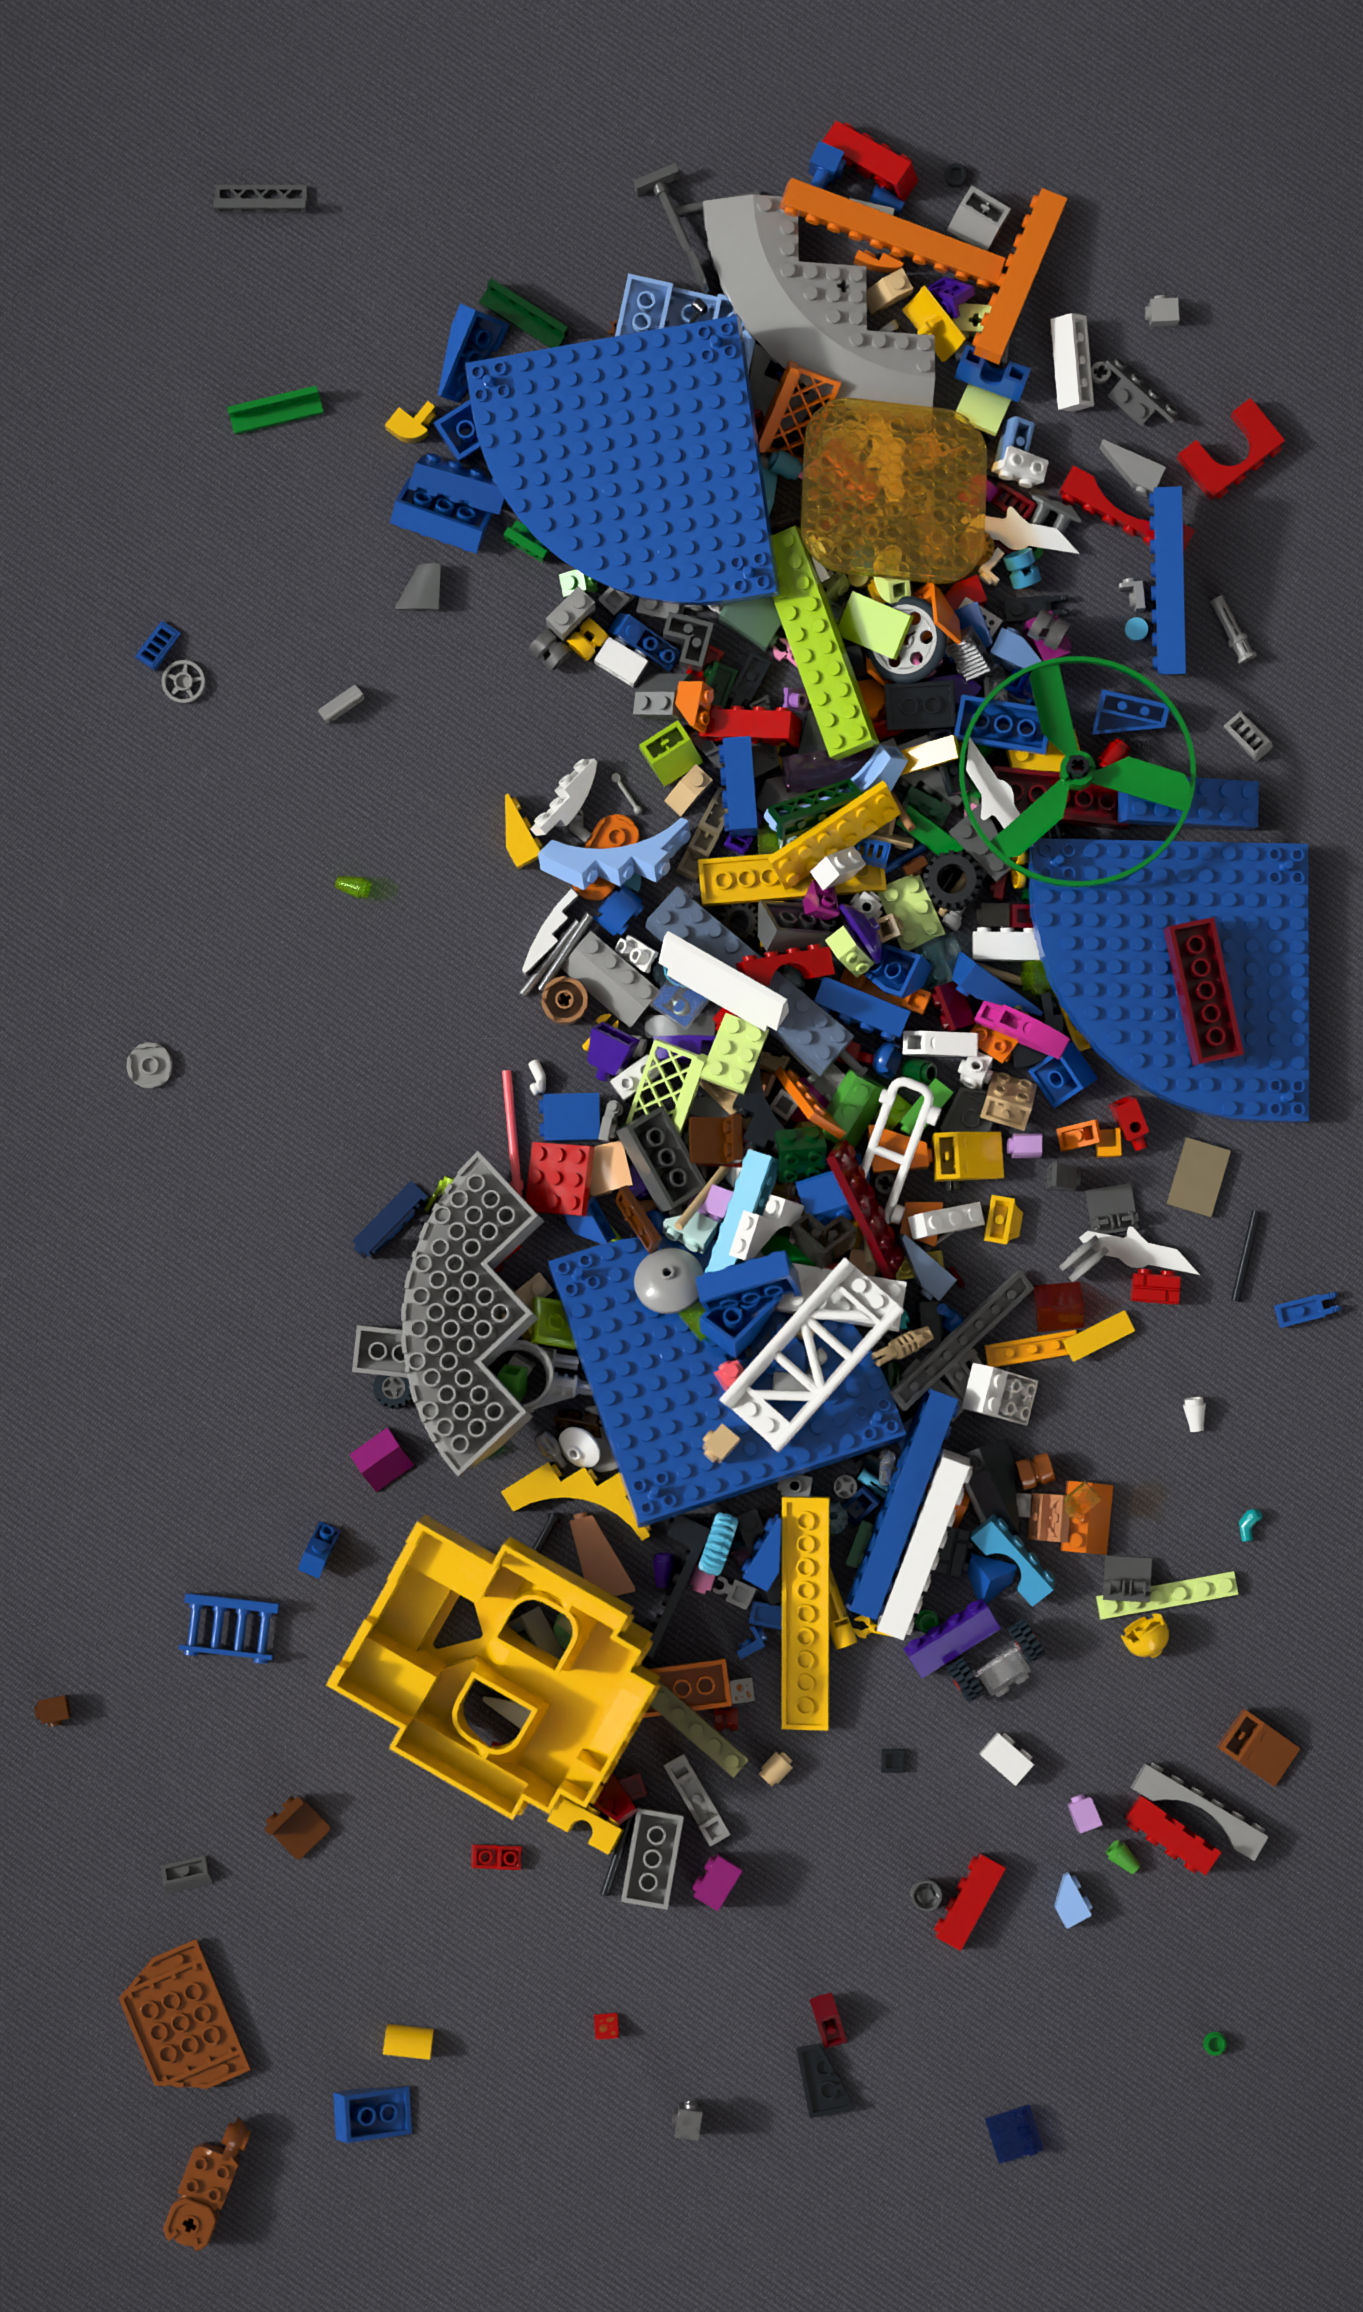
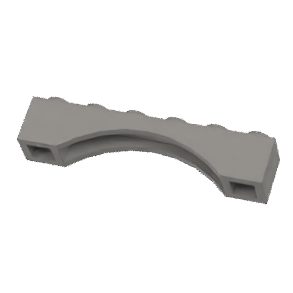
M1144 1763L1130 1788L1152 1801L1164 1799L1180 1800L1202 1808L1221 1825L1231 1847L1255 1861L1268 1839V1836L1263 1834L1264 1828L1254 1822L1251 1826L1243 1822L1245 1817L1234 1810L1229 1814L1223 1810L1225 1805L1213 1798L1211 1802L1202 1798L1205 1793L1193 1786L1191 1790L1182 1786L1183 1780L1173 1774L1168 1778L1162 1774L1164 1769L1154 1763H1151L1150 1766Z

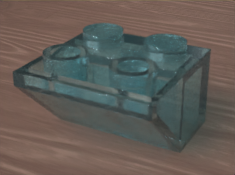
M953 932L935 937L909 951L922 955L933 966L924 986L920 989L931 993L934 987L953 982L952 977L957 956L961 951Z

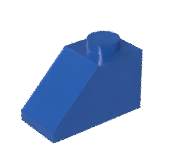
M595 1196L588 1200L587 1217L564 1215L567 1225L573 1230L574 1234L600 1244H606L616 1238Z

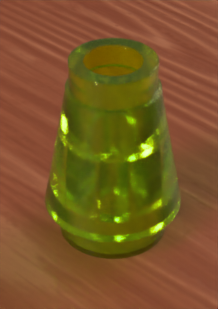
M338 875L335 882V889L357 899H366L371 888V881L366 880V877Z

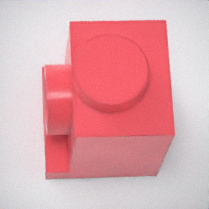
M729 1360L718 1367L719 1370L714 1372V1375L726 1392L744 1372V1369L738 1360L732 1362Z

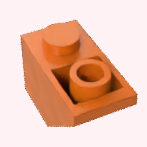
M679 681L675 705L690 726L700 733H706L710 720L711 703L714 699V689L703 681Z

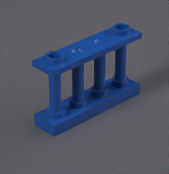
M185 1593L184 1603H190L189 1608H192L188 1643L187 1645H179V1650H184V1655L198 1656V1652L254 1658V1663L267 1664L268 1660L274 1659V1655L266 1654L270 1618L273 1617V1613H279L280 1603ZM204 1605L213 1606V1611H215L211 1647L197 1646L200 1613ZM227 1608H234L236 1613H238L234 1650L220 1649L224 1612H227ZM250 1610L260 1611L259 1616H261L257 1653L243 1651L247 1615H250Z

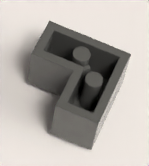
M673 612L668 613L663 639L684 644L679 667L702 673L714 623Z

